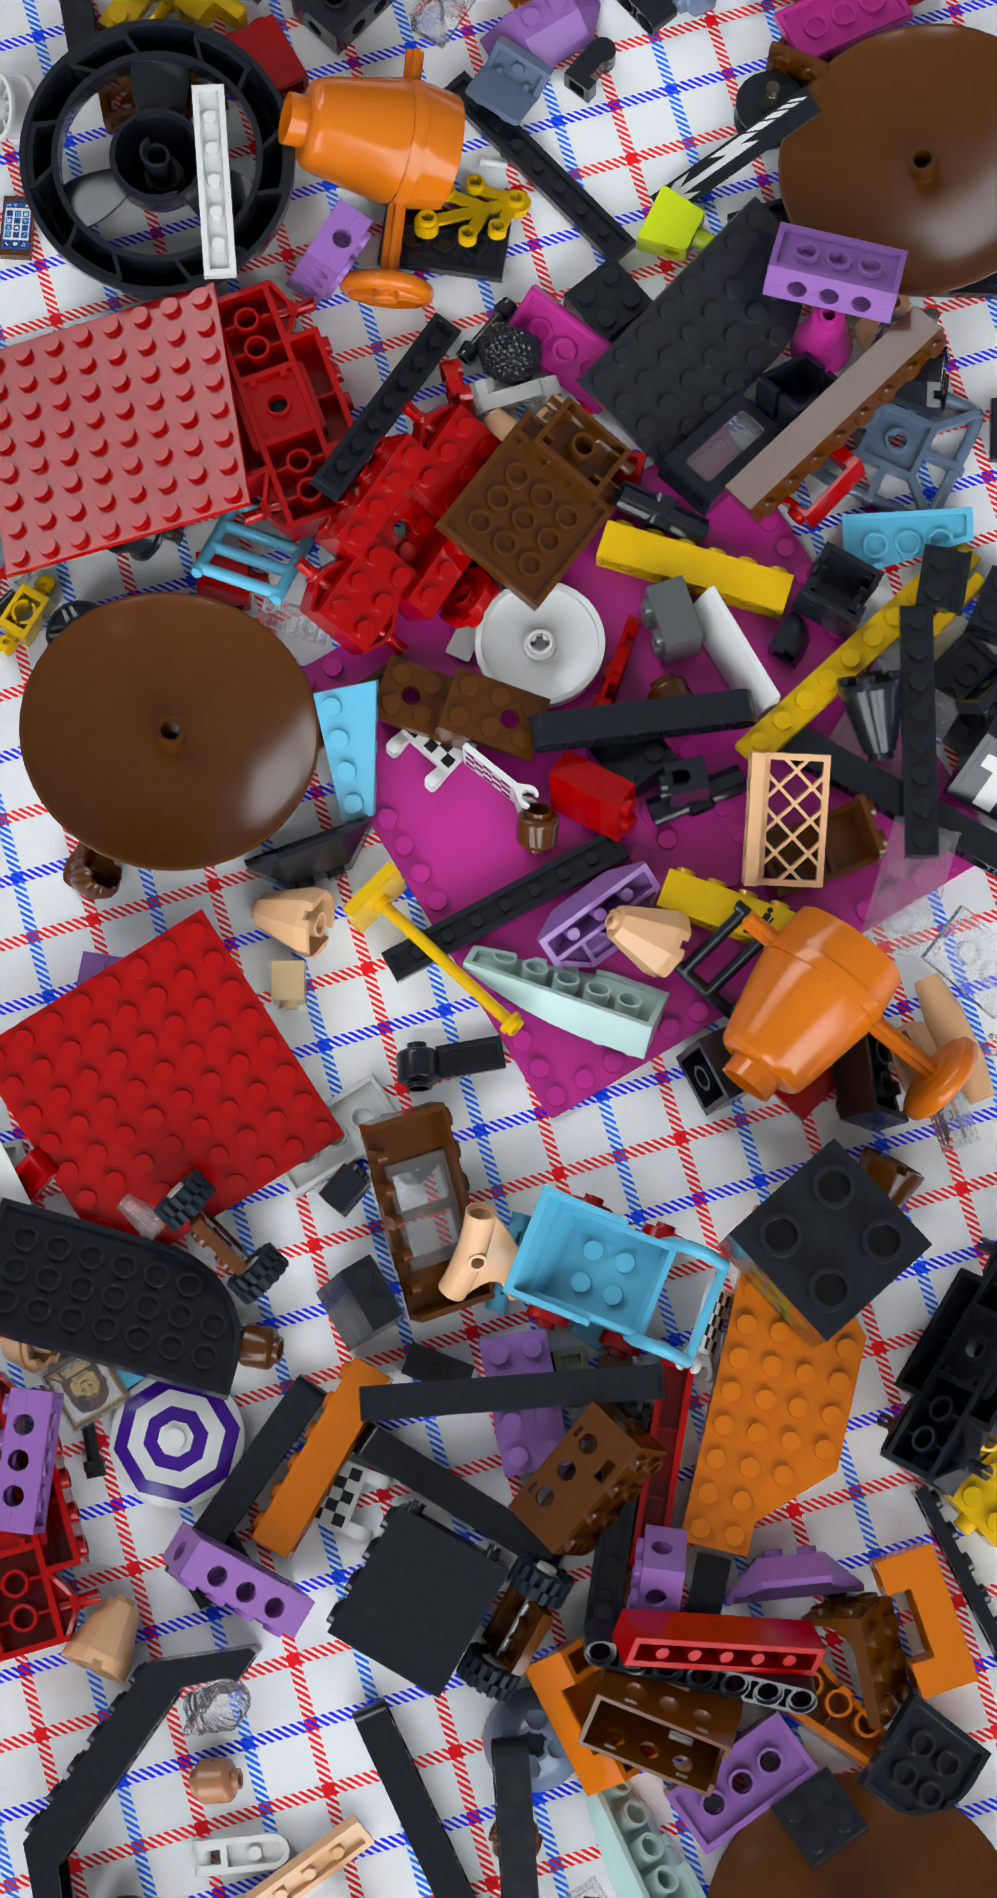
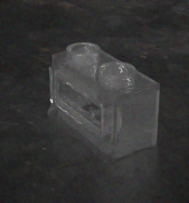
M264 597L258 620L274 634L325 646L327 633L300 612V605L284 601L280 605H275L271 602L270 598Z

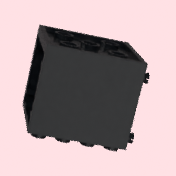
M414 1498L413 1502L409 1501L408 1504L403 1503L398 1507L393 1506L387 1511L379 1526L384 1529L382 1536H377L370 1541L361 1557L367 1561L365 1566H360V1568L353 1571L344 1587V1590L349 1592L346 1598L343 1596L340 1601L338 1600L326 1619V1622L331 1624L327 1633L439 1699L510 1572L511 1564L499 1558L502 1549L497 1547L494 1551V1544L489 1543L485 1550L424 1514L423 1511L427 1505L421 1503L418 1506L420 1501Z

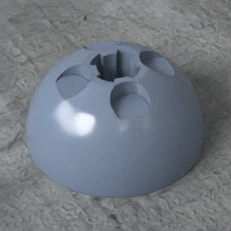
M533 1687L517 1689L509 1701H498L494 1705L483 1729V1749L491 1769V1738L526 1734L529 1750H537V1754L536 1752L529 1751L532 1793L554 1789L571 1777L575 1770Z

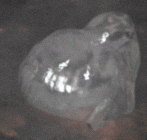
M230 1678L211 1681L204 1686L188 1691L184 1696L182 1706L187 1717L183 1728L184 1735L186 1737L191 1734L200 1736L204 1733L214 1734L220 1731L235 1730L251 1706V1696L247 1686L241 1681L235 1683Z

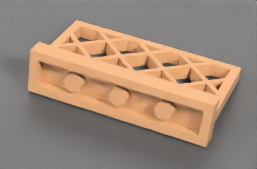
M749 750L741 882L744 886L758 887V885L823 888L831 767L830 754ZM771 759L785 760L793 769L779 783L770 774ZM790 760L802 762L796 767ZM810 761L823 762L822 775L812 784L800 772ZM797 773L808 785V788L793 800L782 786ZM771 780L775 786L769 791V781ZM820 783L821 794L815 789ZM779 789L791 803L776 816L768 807V798ZM813 791L820 799V808L809 817L798 803ZM795 806L806 821L791 833L780 819ZM767 813H769L773 817V819L768 824ZM818 816L819 827L813 822ZM775 823H778L789 836L774 849L766 841V832ZM811 824L818 832V841L810 849L806 850L797 840L796 836ZM793 840L804 854L789 866L778 852ZM765 846H767L771 850V852L766 857ZM816 849H817V861H816L815 858L811 855ZM774 856L787 868L777 878H764V865ZM807 857L816 865L815 880L801 879L794 872V869ZM791 873L796 879H786L785 877Z

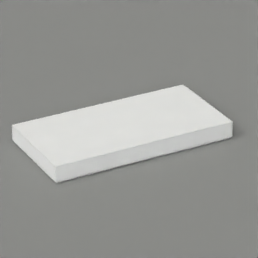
M373 1072L325 1102L345 1136L281 1175L282 1180L295 1200L330 1179L343 1163L350 1166L352 1162H357L367 1156L363 1140L360 1138L359 1124L379 1118L383 1113L398 1112Z

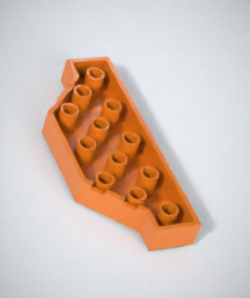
M755 1205V1206L753 1207V1209H752V1212H753L759 1205ZM738 1271L717 1363L716 1375L712 1385L680 1529L687 1530V1542L747 1557L755 1522L838 1470L867 1337L855 1317L828 1342L809 1348L742 1273Z

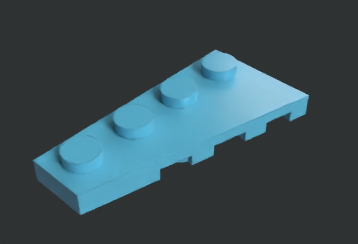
M973 507L842 515L843 550L871 566L881 569L923 556L925 544L949 548L974 540Z
M379 679L313 694L342 822L359 819L366 815L370 817L376 814V728L378 721L377 692L379 691Z

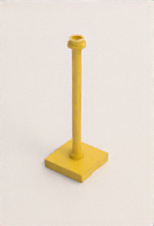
M388 861L342 908L349 917L352 926L363 934L383 914L502 1024L500 1027L502 1033H507L509 1036L516 1034L524 1024L521 1015L518 1012L510 1014L392 905L407 889V886L399 870Z

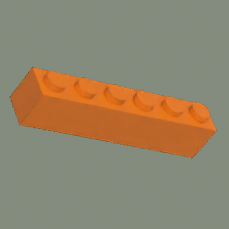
M357 1357L352 1362L347 1361L338 1375V1379L341 1380L335 1392L330 1390L322 1402L323 1414L318 1422L313 1420L308 1426L303 1437L307 1440L301 1452L296 1450L286 1466L290 1470L283 1482L278 1480L269 1495V1498L272 1499L270 1506L266 1512L261 1510L252 1524V1529L255 1532L251 1538L286 1559H292L344 1464L351 1456L354 1446L370 1422H361L359 1387L392 1384L394 1380Z

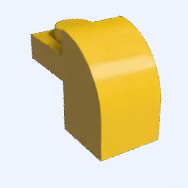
M239 0L174 1L177 18L183 22L208 28L216 18H219L235 31L249 26L246 8Z

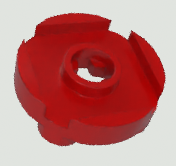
M455 358L439 363L442 383L445 382L447 391L445 395L448 404H461L475 416L472 402H474L469 384H464L462 376H464L460 359Z
M481 567L466 569L465 571L468 575L457 581L440 607L442 609V614H439L440 618L452 628L477 627L483 620V613L499 593V585Z

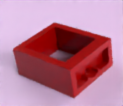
M844 446L840 449H835L827 457L843 472L807 510L789 495L777 505L778 507L782 504L788 509V516L801 526L805 523L813 530L866 474L861 460Z

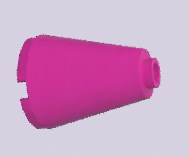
M815 307L797 324L790 340L791 357L794 358L808 351L826 367L825 372L830 370L836 373L844 368L853 351V339L845 313Z

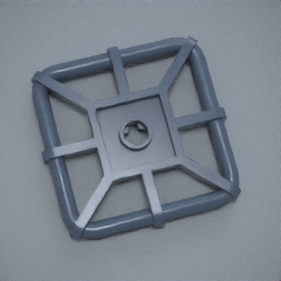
M948 392L946 406L963 414L935 423L915 414L916 412L913 410H906L891 402L883 404L875 412L871 422L857 429L865 434L858 448L850 451L862 462L877 468L878 471L869 490L856 484L847 495L862 501V505L870 508V506H873L884 512L912 511L876 494L886 473L907 482L917 510L943 509L957 478H961L965 471L964 464L981 431L982 420L985 418L982 409H978L969 401ZM966 424L969 425L952 460L929 450L936 434ZM897 435H900L902 437L901 442L905 446L894 448L891 446L892 443L888 441V438L894 439ZM825 459L820 469L810 473L812 477L815 476L816 479L828 486L838 477L828 472V470L837 468L829 459ZM923 460L946 472L929 508L916 477Z

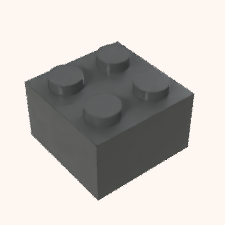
M683 575L645 587L644 598L640 600L642 609H639V615L644 628H650L652 639H649L654 657H660L663 666L699 655L704 633Z

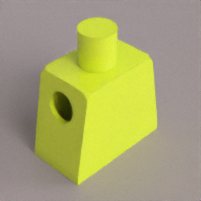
M662 185L637 236L636 249L683 262L687 260L692 247L702 250L715 235L702 230L705 219V212L669 187Z

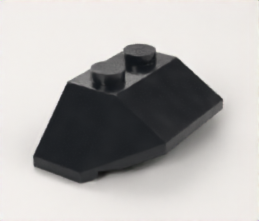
M368 815L282 847L247 858L244 862L249 873L287 890L316 887L315 882L326 878L329 881H335L347 875L346 871L353 868L372 829Z

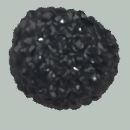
M503 321L496 322L487 326L480 336L478 357L483 371L489 377L501 383L515 386L531 380L536 375L538 369H540L541 362L543 361V343L538 336L531 334L530 331H525V329H520L519 327L515 328V326Z

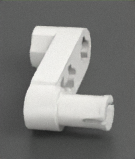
M557 375L538 378L499 391L496 390L493 378H484L469 384L474 399L472 406L476 418L486 417L496 408L506 411L535 401L542 402L544 407V404L552 395H562Z

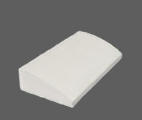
M713 585L693 605L704 633L702 643L730 690H751L758 723L779 703L781 695Z

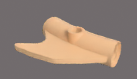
M475 1202L466 1207L457 1247L443 1277L438 1283L442 1294L453 1301H463L468 1293L487 1282L496 1281L504 1287L518 1252L519 1246L508 1228L496 1215L495 1208L491 1205ZM507 1294L510 1301L516 1300L515 1297Z

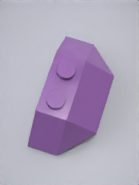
M530 0L508 13L479 42L489 56L496 41L503 35L550 67H554L583 50L593 41L601 3L599 0Z
M644 861L605 871L551 911L537 937V941L554 966L594 968L619 949L607 937L605 920L609 912L618 906L654 908L656 898L659 896L662 888Z
M816 1545L796 1547V1554L787 1555L782 1554V1549L763 1550L762 1557L754 1558L725 1594L724 1600L725 1604L731 1605L865 1591L864 1584L831 1556L826 1552L817 1551Z

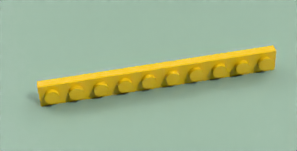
M965 543L949 547L958 549L960 552L967 553V551H972L969 573L980 564L982 558ZM920 573L737 741L734 748L747 760L749 758V750L778 752L839 695L838 678L856 676L858 678L899 639V607L915 606Z

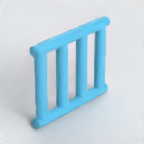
M254 503L251 506L221 514L197 557L191 574L196 578L205 575L269 597L273 604L280 605L299 571L294 568V564L298 563L297 559L304 556L306 558L318 534L296 543L233 521L237 512L244 513L260 507V505ZM229 533L291 554L292 557L288 564H284L221 541L225 534ZM214 554H218L279 575L281 578L275 586L210 564V561Z

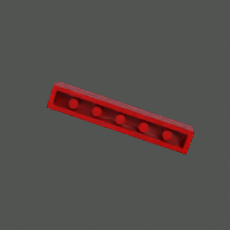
M623 1608L611 1635L624 1666L815 1676L826 1652V1647L812 1621Z

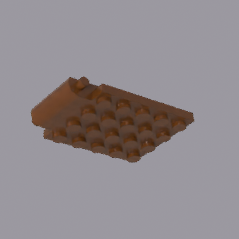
M553 395L548 399L544 406L553 415L546 423L528 409L434 526L533 611L540 607L616 509L612 507V499L619 486L611 480L618 470L629 477L636 468L627 460L633 451L569 396L562 403Z

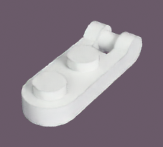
M279 1832L192 1840L193 1852H197L198 1862L194 1866L195 1877L274 1870L282 1867L287 1862L291 1851L289 1840ZM220 1850L221 1862L211 1863V1851Z

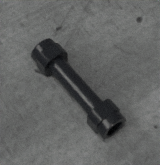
M503 297L502 300H499L494 306V314L471 341L465 340L456 352V356L467 366H471L479 358L478 342L486 327L501 321L509 323L515 314L518 306L510 298Z
M86 1395L78 1397L80 1404H76L77 1409L82 1413L91 1412L90 1402H87ZM93 1420L81 1428L87 1462H83L86 1479L107 1475L105 1458L100 1459Z

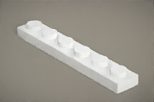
M224 84L191 85L204 279L237 278Z

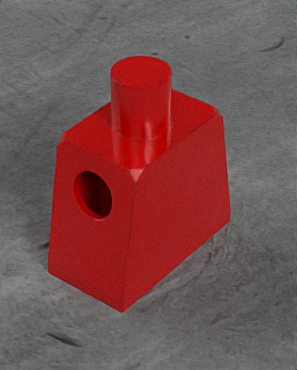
M195 552L196 559L199 556L200 552ZM214 554L210 561V564L270 584L269 573H251L250 565L218 554ZM205 575L196 578L197 595L224 602L243 612L252 609V593L254 592Z

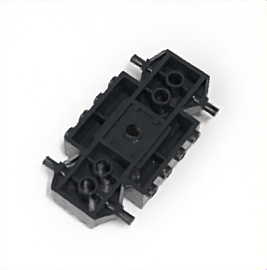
M986 1237L980 1239L984 1244L978 1242V1249L990 1254L983 1269V1275L980 1276L962 1267L959 1269L893 1384L911 1398L895 1418L887 1413L879 1415L887 1422L877 1418L878 1426L888 1431L881 1447L880 1455L904 1472L951 1497H954L961 1483L972 1474L985 1481H988L991 1477L983 1471L993 1475V1468L979 1461L981 1448L987 1437L997 1443V1240L994 1242Z

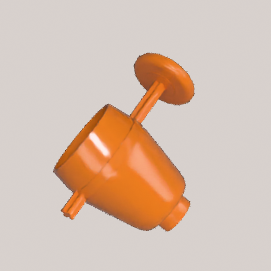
M419 48L406 49L403 77H320L309 84L305 94L289 91L284 100L279 121V143L295 147V158L302 170L369 201L387 207L380 269L363 268L349 271L339 286L340 290L352 300L389 309H418L429 305L433 299L434 289L426 280L399 271L406 209L432 211L441 209L454 185L464 142V102L460 95L421 80L425 52H422Z
M804 906L779 931L753 910L748 916H745L740 926L765 947L762 949L763 952L747 980L723 1033L724 1045L732 1055L724 1066L723 1071L740 1088L763 1102H767L776 1089L789 1094L799 1093L868 1032L917 1072L906 1092L903 1103V1111L910 1119L920 1121L930 1118L949 1103L964 1086L978 1060L977 1043L968 1037H961L950 1041L930 1057L882 1018L883 1012L887 1008L902 978L898 968L890 958L871 940L836 916L811 906Z

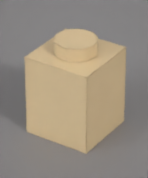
M304 960L271 961V1001L274 1005H279L280 1010H298L299 1005H307V965Z

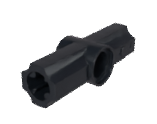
M628 480L621 482L612 499V507L642 520V525L646 528L655 529L664 534H671L677 538L689 539L696 544L695 546H699L710 528V520L681 507L680 501L664 493H652Z
M738 764L708 775L710 783L708 803L669 811L668 801L661 802L659 795L646 799L648 812L655 826L664 825L687 815L694 817L716 807V804L746 793V780Z

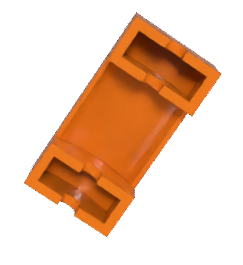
M921 1541L869 1559L868 1562L880 1594L888 1597L904 1591L925 1652L906 1658L905 1669L914 1694L919 1695L922 1699H926L980 1680L932 1543Z
M582 1634L566 1641L530 1663L525 1673L587 1796L625 1783L643 1770L576 1744L591 1695L603 1669L586 1661ZM616 1732L606 1733L610 1742L617 1745L625 1743L624 1738ZM648 1745L639 1747L640 1752L646 1757L656 1758L658 1756L656 1750Z

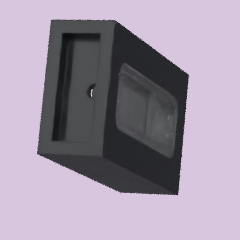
M737 392L663 459L657 476L703 517H706L729 495L725 485L783 430L777 425L776 421H772L758 409L752 400Z

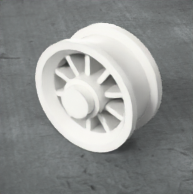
M0 72V143L8 139L12 144L20 145V134L24 117L36 91L34 82L26 74L14 73L8 77L5 73Z

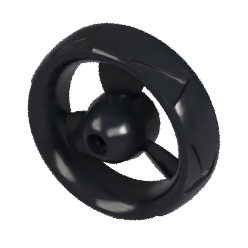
M142 19L125 22L99 31L76 44L51 67L38 85L26 111L20 134L19 170L22 188L29 209L49 244L69 265L86 277L139 299L156 300L168 295L190 291L213 281L217 287L228 279H204L202 244L192 249L172 254H141L117 247L105 241L90 229V227L95 226L111 215L126 199L143 210L157 213L175 211L188 204L200 218L194 125L183 116L190 94L191 74L202 77L214 84H224V91L241 108L255 137L257 159L253 182L241 173L229 169L236 272L244 267L252 258L260 257L277 235L290 205L295 183V147L279 143V121L284 102L269 75L250 54L230 39L205 27L179 20ZM130 75L132 95L138 112L123 121L114 133L109 148L110 168L81 175L64 184L62 175L63 149L69 129L83 106L102 88L124 76Z

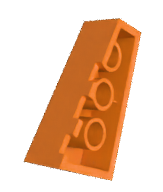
M821 1660L817 1672L813 1676L818 1700L816 1707L805 1714L779 1711L862 1768H865L886 1730L884 1727L882 1729L869 1728L865 1708L853 1696L848 1687L842 1684L832 1673L829 1666Z

